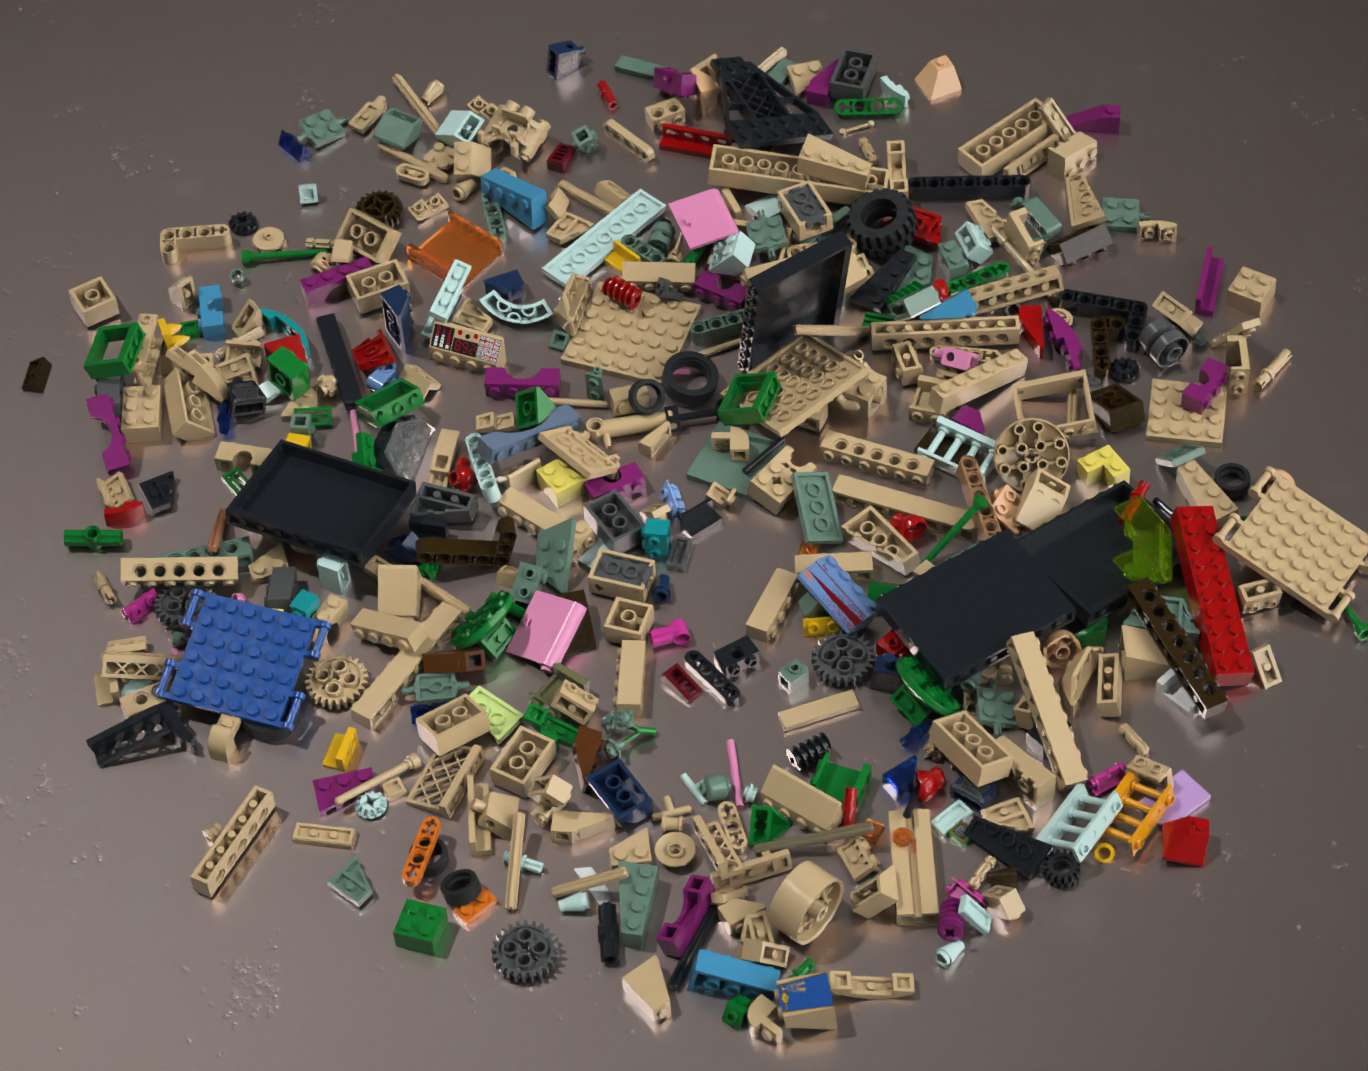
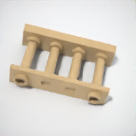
M158 314L139 315L138 323L145 333V338L132 369V372L135 373L133 386L154 385L160 363V355H162L165 344L163 339L154 337Z

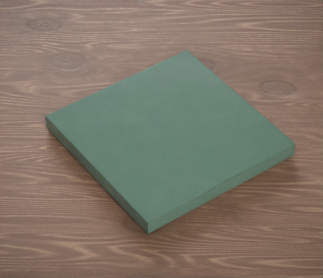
M719 421L713 432H730V426L732 425L724 426ZM744 430L749 437V461L730 462V450H712L710 435L686 473V478L707 486H711L715 481L729 491L734 487L737 489L734 495L755 502L756 500L747 494L750 481L787 445L783 444L748 475H745L742 469L774 443L775 440Z

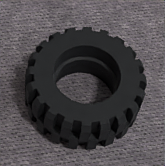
M882 188V190L874 189L873 192L864 193L863 197L857 198L855 200L856 203L851 205L846 217L847 228L851 238L857 243V249L865 255L870 254L871 257L876 258L877 256L881 258L887 257V255L893 256L900 249L904 250L906 245L909 246L912 238L914 239L917 234L918 222L912 203L904 193H899L898 190H889V188ZM884 217L895 218L886 227L879 229L869 228L878 219Z

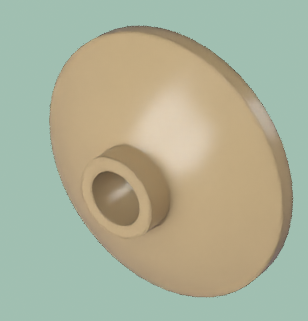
M681 832L667 833L655 845V855L658 861L665 866L673 868L685 866L692 861L696 853L693 839Z

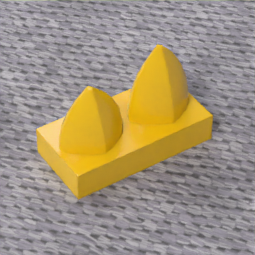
M164 318L157 320L167 351L175 345L181 347L190 339L189 336L175 335L182 325L177 323L166 324Z

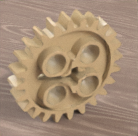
M335 653L333 658L327 654L326 660L320 657V663L313 662L314 668H308L309 674H305L306 692L309 694L310 699H314L315 704L321 702L322 708L328 704L330 710L333 705H336L339 710L340 705H344L347 708V703L353 704L354 699L359 700L360 694L363 695L364 690L369 687L368 671L364 667V663H360L359 658L353 660L352 655L345 658V653H342L341 657H338L337 653Z

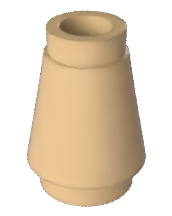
M438 80L429 82L421 101L425 105L432 103L443 94L444 85Z
M468 179L454 185L451 189L452 197L456 201L464 200L476 187L475 181Z

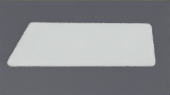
M592 867L574 869L580 879L596 874ZM605 885L588 889L599 905L614 898Z

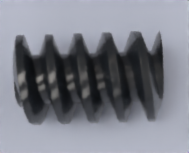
M819 732L818 736L813 735L811 739H806L804 743L800 742L797 746H792L790 750L786 749V753L792 765L801 771V764L809 767L808 760L814 764L816 762L815 757L820 760L822 759V753L824 755L826 752L829 753L828 750L831 749V744L827 736L823 732Z

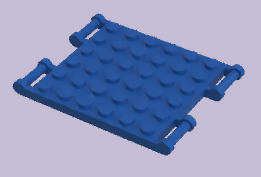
M194 588L185 617L180 621L182 627L193 630L181 662H176L169 658L165 660L163 674L158 687L154 689L152 695L174 703L217 714L223 713L252 723L293 732L295 726L293 723L300 704L306 697L302 692L293 691L305 658L319 661L321 647L332 624L325 620L319 621L203 592L200 589ZM199 600H204L196 622L191 621ZM316 628L320 629L313 649L309 651L308 649ZM175 669L177 672L169 693L165 692L171 672ZM292 699L293 703L286 721L282 722L288 703Z

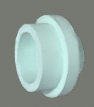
M751 783L750 787L746 785L742 797L745 798L744 802L746 803L748 801L753 803L758 787H755L753 783Z

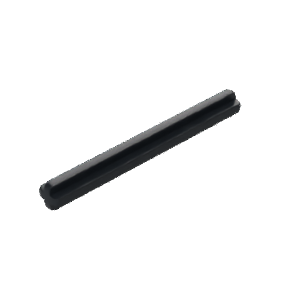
M714 904L709 906L667 982L669 989L673 991L678 990L718 917V906Z

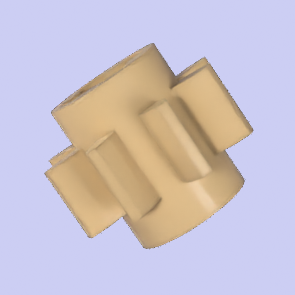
M322 374L317 378L315 388L321 396L329 395V397H332L337 393L338 382L334 376Z

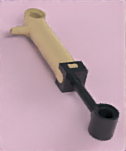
M724 398L716 402L715 409L679 414L677 405L666 406L664 411L653 414H639L606 420L598 417L590 418L586 422V431L590 433L588 440L594 444L604 441L605 447L610 449L612 437L652 432L666 421L670 422L671 432L681 431L680 421L716 416L717 421L722 422L718 417L717 411Z

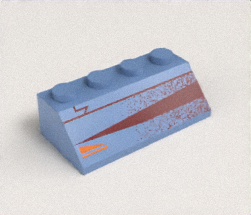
M830 555L819 558L797 576L798 580L847 634L867 627L879 614L876 610L875 602L863 593V589L854 583L850 575Z

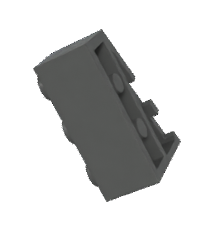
M422 481L409 515L447 521V523L472 522L479 505L474 494Z
M273 567L272 575L268 576L269 586L266 587L267 596L264 597V607L284 609V612L291 613L289 605L297 596L298 588L296 567Z

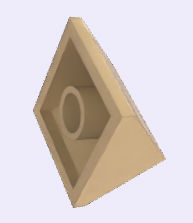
M539 458L524 459L498 474L495 478L506 490L512 486L521 491L537 482L536 470L541 468V461Z

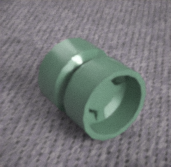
M656 222L647 244L661 251L664 255L668 254L675 235L674 227L667 222Z

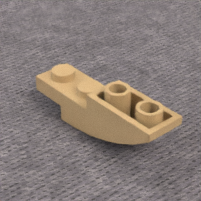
M177 345L168 349L165 356L172 363L184 368L188 374L194 375L192 383L198 389L207 392L214 400L221 403L228 399L227 385L217 370L201 354L195 350L187 353Z
M441 429L430 467L428 483L447 488L460 431Z

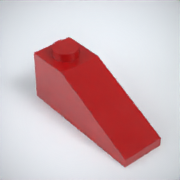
M1019 305V313H1015V315H1019L1020 333L1039 359H1043L1041 305Z

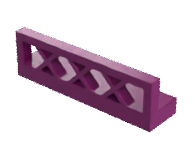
M1207 246L1196 297L1195 314L1213 317L1224 259L1212 257L1213 247Z

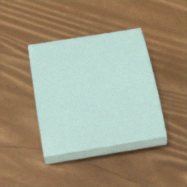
M770 193L745 205V209L754 219L758 218V210H760V213L761 210H764L766 218L777 215L783 216L778 207L777 194Z

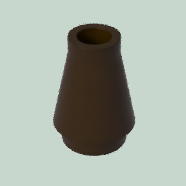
M1011 866L988 871V883L1010 887L1018 885V869Z

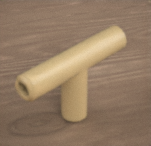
M666 795L663 797L666 811L653 813L651 818L655 822L662 820V815L675 817L691 813L692 809L690 805L674 808L671 797Z

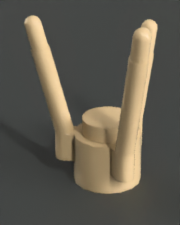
M681 232L674 250L675 238H673L665 260L666 262L683 263L690 254L689 252L683 258V252L679 250L683 238Z

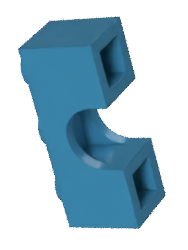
M220 284L198 287L199 295H196L197 306H200V308H197L198 319H201L198 322L199 332H203L204 339L225 337L223 312L218 311L223 310Z

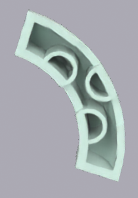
M495 290L480 299L483 306L493 315L512 323H535L554 315L552 308L544 299L533 304L520 306L507 302Z

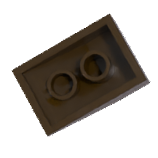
M1118 383L1090 392L1094 413L1102 425L1109 431L1119 432L1123 428L1135 427L1139 423L1145 422L1143 401Z
M584 589L555 595L575 601L587 608L565 655L597 649Z

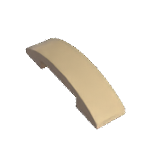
M829 971L830 991L840 995L862 999H889L914 994V977L910 973H892L891 977L851 976V971Z

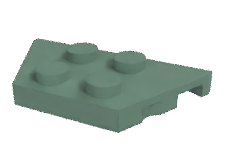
M906 245L904 250L915 254L917 260L897 291H900L901 288L906 287V285L911 284L915 280L922 284L924 288L930 286L933 256L910 245Z
M568 519L538 532L534 565L547 570V582L561 593H567L577 519Z
M1161 596V598L1166 600L1170 612L1176 615L1178 624L1181 629L1186 631L1187 636L1199 638L1200 631L1196 629L1193 623V617L1191 612L1187 610L1184 598ZM1134 609L1127 620L1125 619L1123 625L1146 629Z

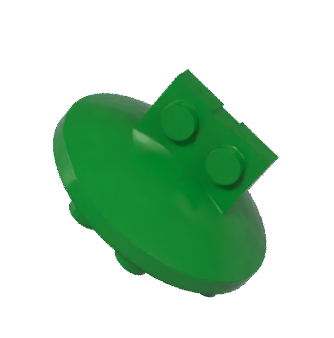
M501 590L496 595H490L485 600V604L476 612L471 611L464 618L466 621L463 625L460 624L453 630L455 635L451 640V645L455 649L461 650L478 643L492 660L497 659L506 645L511 642L516 632V629L505 618L514 600L512 594Z
M913 656L909 658L901 657L896 662V667L903 684L889 700L899 710H902L916 727H919L933 711L943 716H949L960 711L961 705L951 694L952 689L950 688L944 692Z

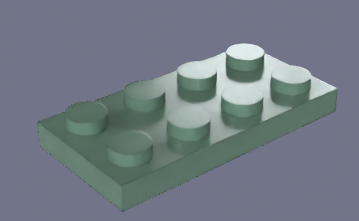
M793 472L791 480L805 543L841 544L844 540L828 472Z

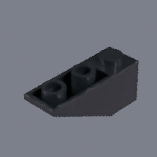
M171 701L157 704L165 713L170 732L163 735V737L192 755L195 754L193 747L196 745L192 733L188 735L187 731L189 728L185 719H180L182 715L178 705L174 706ZM162 722L155 726L157 731L163 728Z

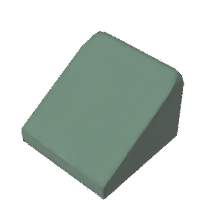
M554 329L548 347L565 351L572 336Z

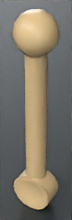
M869 120L865 124L846 130L842 128L839 130V134L844 136L846 133L867 126L873 127L874 122Z

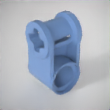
M396 363L379 366L368 377L366 387L376 391L398 380Z

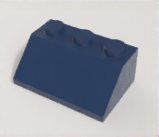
M399 284L381 292L380 297L385 329L403 353L407 350L413 335L412 325L414 321L411 316L412 308L409 304L410 295Z
M620 758L585 777L586 781L617 821L637 823L653 814L651 797Z

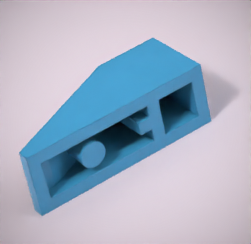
M965 288L918 316L920 319L962 318L964 316L969 318L976 314L975 310L978 307L969 290Z

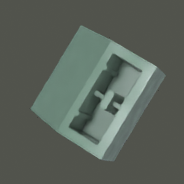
M392 107L383 114L372 138L379 140L381 143L392 145L396 149L403 150L420 137L423 119Z

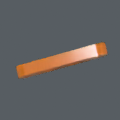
M434 816L423 820L403 868L402 880L408 887H415L421 882L441 832L440 821ZM431 825H435V826H433V827L431 828L430 834H429L428 827H431ZM422 840L430 841L428 846L422 847L419 845ZM415 857H423L424 860L421 863L413 862ZM412 869H414V874H415V876H412L411 879H408V877H411V875H412V873H413V870H412Z

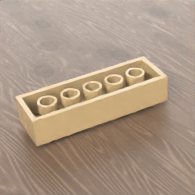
M1037 98L1033 99L959 147L958 164L973 176L994 175L1009 165L1008 162L1010 160H1016L1034 147L1033 144L1042 142L1054 134L1038 110L1043 103Z

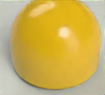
M1105 842L1098 844L1094 850V856L1100 863L1111 862L1115 855L1113 846ZM1101 848L1109 849L1111 853L1109 858H1100L1099 850Z

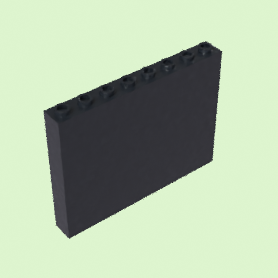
M842 230L748 279L737 361L741 370L748 373L796 338L798 335L792 333V327L796 324L839 325L853 244Z
M281 439L225 509L226 521L229 525L364 568L417 496L416 482Z
M1125 480L1112 485L1111 488L1099 492L1091 499H1086L1082 504L1070 508L1069 511L1062 515H1057L1054 519L1043 523L1040 527L1028 531L1020 538H1015L1076 608L1075 617L1086 627L1129 603L1125 597L1127 585L1149 577L1150 581L1158 587L1182 573L1170 519L1147 499H1144V502L1139 505L1128 527H1123L1126 521L1123 522L1122 526L1118 524L1117 520L1125 509L1131 492L1135 490Z
M1008 529L995 533L987 540H982L972 548L963 550L959 555L948 558L944 563L931 567L927 572L913 577L904 584L898 585L890 592L881 594L877 598L876 609L944 692L1009 657L1010 653L1006 643L1011 636L1033 631L1035 637L1041 639L1074 621L1076 608Z

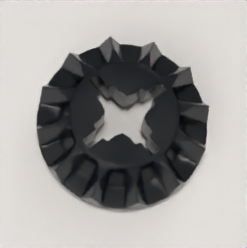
M245 210L243 213L237 212L236 215H231V220H229L230 229L237 234L249 233L257 226L256 216L252 212L246 213Z
M1123 356L1120 359L1115 358L1114 362L1111 363L1110 374L1119 381H1131L1138 376L1139 365H1137L1136 360L1132 361L1130 357L1128 359H1124ZM1124 366H1127L1128 368H1126V369L1123 370V372H1122V368H1123Z

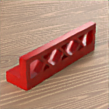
M663 123L662 125L663 136L659 143L660 150L711 159L714 144L731 146L726 135L722 133ZM667 130H672L676 134H670ZM684 133H688L693 137H687ZM701 136L707 137L709 140H703ZM718 139L725 140L726 144L720 143Z

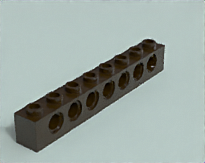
M1149 577L1127 585L1125 597L1203 719L1205 720L1224 712L1228 703L1227 694L1218 686L1217 679L1209 672L1206 662L1201 660L1196 646L1190 643L1186 631L1181 629L1176 615L1170 612L1166 600L1159 595L1155 583H1152Z

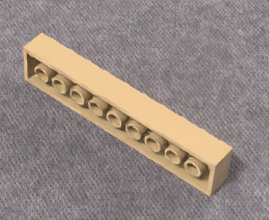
M714 144L708 173V184L772 194H777L779 190L810 180L823 201L852 205L856 203L855 200L857 198L863 197V194L866 192L870 193L874 189L882 190V188H887L890 169L871 167L870 179L865 191L797 173L798 156Z

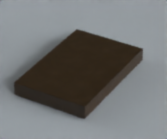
M936 425L931 427L914 448L915 454L918 455L917 449L919 447L925 450L928 449L938 434ZM945 436L934 454L943 458L955 439ZM965 443L961 444L950 461L959 465L961 458L967 455L971 446ZM978 451L974 458L977 459L982 451Z

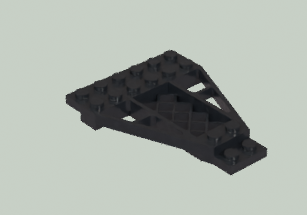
M742 56L711 59L710 66L716 73L720 84L725 126L724 134L730 143H737L740 149L804 143L808 133L823 141L832 140L834 134L819 112L751 61L745 62ZM775 91L783 96V98L779 97ZM727 95L732 101L731 103L728 102ZM795 105L805 114L792 115L785 106ZM738 110L744 120H730L729 111Z

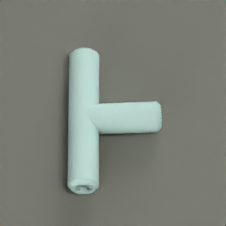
M687 773L682 774L680 779L699 803L706 805L708 800L700 792V783H703V780L695 784Z

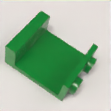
M826 752L824 758L818 762V771L816 775H812L810 785L840 801L841 804H844L845 787L858 788L856 807L859 808L872 778V765L864 763L861 771L830 763V753Z

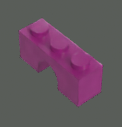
M671 67L654 68L653 88L659 89L660 93H669V95L678 96V98H689V95H696L697 74L678 72V69Z
M704 270L694 282V296L725 308L730 312L745 308L747 292L745 286L735 283L730 289H721L720 276Z
M1208 357L1199 372V382L1204 385L1190 382L1182 393L1181 406L1201 415L1205 409L1210 407L1214 396H1218L1221 386L1223 384L1226 385L1230 377L1228 374L1229 366Z
M632 462L618 468L619 481L615 483L606 482L602 477L585 481V495L589 501H592L617 489L621 496L625 498L646 489L645 476L636 462Z

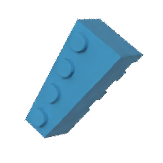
M497 168L480 176L481 192L497 202L529 228L534 230L548 222L547 210L544 208L547 204L545 190Z
M699 949L690 971L687 990L694 991L695 988L704 989V993L713 994V990L722 991L725 993V996L731 997L743 994V996L752 1000H756L762 994L770 1001H773L775 996L774 990L777 989L776 981L779 980L781 971L771 966L754 964L752 961L736 959L730 955H721L711 950Z

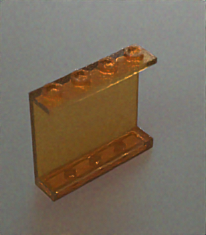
M449 210L447 212L449 222L420 247L410 243L406 247L408 260L445 281L455 259L472 266L463 284L462 289L464 290L504 255L503 242L489 234L486 230L477 227L473 222L467 221L461 215Z

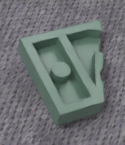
M355 855L328 881L329 887L357 907H360L373 894Z

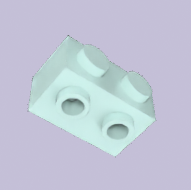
M966 221L955 232V235L967 258L972 262L975 261L982 264L994 253L990 246L991 242L984 235L985 231L980 225H974Z

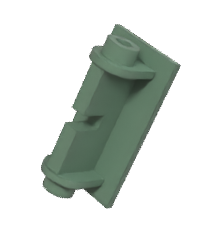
M595 367L591 373L585 372L587 398L605 401L603 370L600 367Z

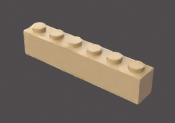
M1016 348L931 387L928 404L940 415L1025 376L1028 358Z

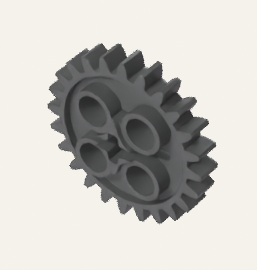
M196 583L195 586L191 587L184 586V584H176L174 587H168V590L162 589V594H157V599L154 600L156 618H159L160 623L164 622L165 626L171 624V629L178 626L179 630H181L183 627L180 625V621L185 617L192 598V590L196 588L211 594H215V592H212V588L201 586L200 583ZM199 600L191 621L196 622L204 600Z
M840 630L839 635L831 632L832 637L824 635V640L819 639L818 645H814V651H812L811 664L813 665V671H817V677L822 676L823 682L829 679V685L837 682V687L841 683H844L845 687H847L848 682H851L855 686V680L862 683L863 677L868 678L869 672L872 673L875 664L874 647L870 646L869 640L864 642V636L857 638V632L850 635V633L843 634Z
M527 920L524 921V925H520L519 921H516V927L508 924V931L502 928V935L496 934L497 941L492 942L493 948H491L492 962L495 964V969H499L500 975L506 973L507 979L513 976L514 982H517L519 978H522L523 983L526 982L527 978L534 982L535 976L542 979L541 973L543 972L548 975V968L554 969V962H558V941L555 939V934L550 933V928L544 930L543 924L537 927L535 921L531 925H528Z

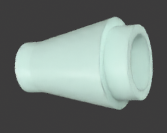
M580 891L563 900H558L561 913L586 911V909L590 908L587 892L582 893Z
M958 940L938 948L934 955L936 962L942 967L951 966L965 948L963 942Z

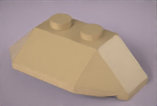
M578 274L570 275L564 291L559 297V303L554 309V316L557 318L559 326L571 336L576 335L585 308L593 293L590 277Z
M1088 646L1075 655L1072 661L1069 660L1065 675L1060 676L1057 684L1060 686L1059 696L1070 717H1074L1098 673L1099 654L1106 653L1105 647Z

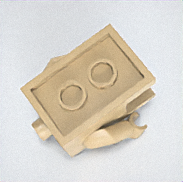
M857 350L851 358L866 366L869 373L828 404L868 421L878 407L883 405L887 397V377L875 372L866 361L862 360L864 358L863 352Z

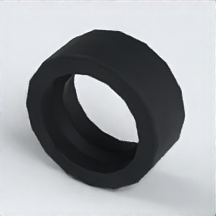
M654 379L638 380L631 386L628 392L630 406L640 414L656 413L665 403L666 394L664 388ZM645 385L653 387L657 394L655 404L648 408L641 406L637 401V392Z
M1227 463L1217 468L1214 482L1230 499L1242 498L1250 488L1251 475L1244 466L1237 463ZM1226 476H1236L1243 481V484L1235 487L1228 486L1221 482V479Z
M439 838L433 850L439 851L441 857L436 862L427 864L423 874L425 877L436 876L442 873L448 865L447 847ZM422 840L419 845L422 847L428 846L430 841ZM417 857L413 859L414 863H420Z
M470 869L456 870L446 876L440 884V890L448 905L455 907L467 905L474 901L481 893L482 888L477 875ZM468 884L465 888L454 891L456 888Z

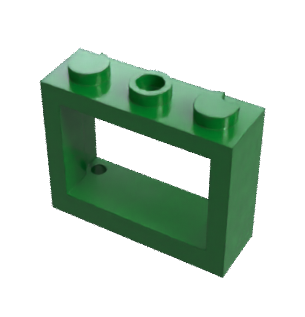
M134 322L98 328L83 366L91 379L131 374L145 338V333L139 323ZM124 340L117 359L102 360L109 342Z
M762 372L735 375L717 411L723 425L764 423L781 387L776 373ZM759 391L752 407L737 408L745 392Z
M399 378L354 402L360 419L377 429L426 404L420 388L403 378Z

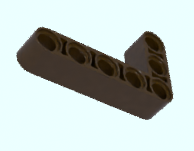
M512 517L499 519L492 541L420 538L415 542L417 561L424 564L493 567L507 565L517 538L515 520Z

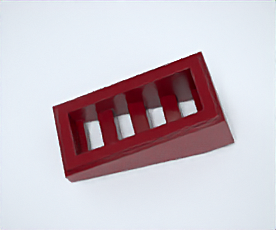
M559 143L547 159V169L564 173L576 151L575 146Z
M678 663L662 674L661 680L687 703L703 693V690ZM687 684L689 687L683 690L682 687ZM691 689L695 691L691 695L687 694Z

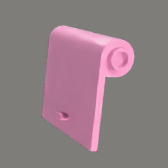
M709 189L668 204L690 251L722 239L725 241L731 234L739 232L717 189Z
M536 590L506 652L537 662L541 665V670L551 674L554 672L553 667L557 662L561 663L587 608L575 601Z

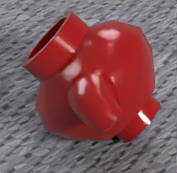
M459 457L456 461L457 469L452 470L449 474V483L456 490L469 493V490L478 482L474 471L470 468L469 458Z

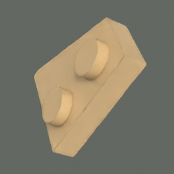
M315 386L310 387L297 400H290L281 414L282 421H291L294 408L318 407V392ZM318 411L298 412V414L318 415Z

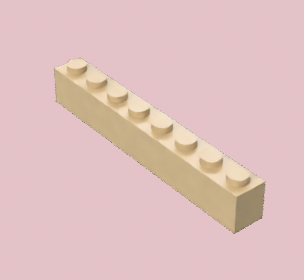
M839 474L832 488L835 504L863 511L871 505L883 518L890 520L895 514L899 513L905 516L918 515L923 517L928 524L925 530L946 535L968 511ZM972 518L954 538L971 543L977 542L978 534Z
M443 601L438 607L433 609L430 617L422 622L428 637L416 652L399 649L395 658L387 663L386 668L381 674L376 676L372 685L366 688L360 699L352 704L350 710L354 722L371 731L376 727L403 695L402 687H409L416 679L415 674H420L423 671L422 654L440 651L454 634L453 630L458 625L463 624L462 611Z
M1033 631L1011 636L1006 645L1053 774L1056 775L1058 788L1060 791L1074 788L1077 783L1084 784L1088 780V772L1082 765L1080 750L1075 746L1073 731L1068 727L1067 715L1061 708L1060 696L1054 689L1053 677L1047 670V661L1040 651L1039 639L1035 637Z

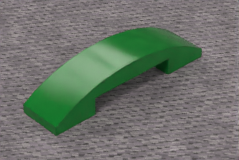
M531 702L522 719L538 732L543 730L558 737L560 744L573 748L578 728L548 715L549 710Z

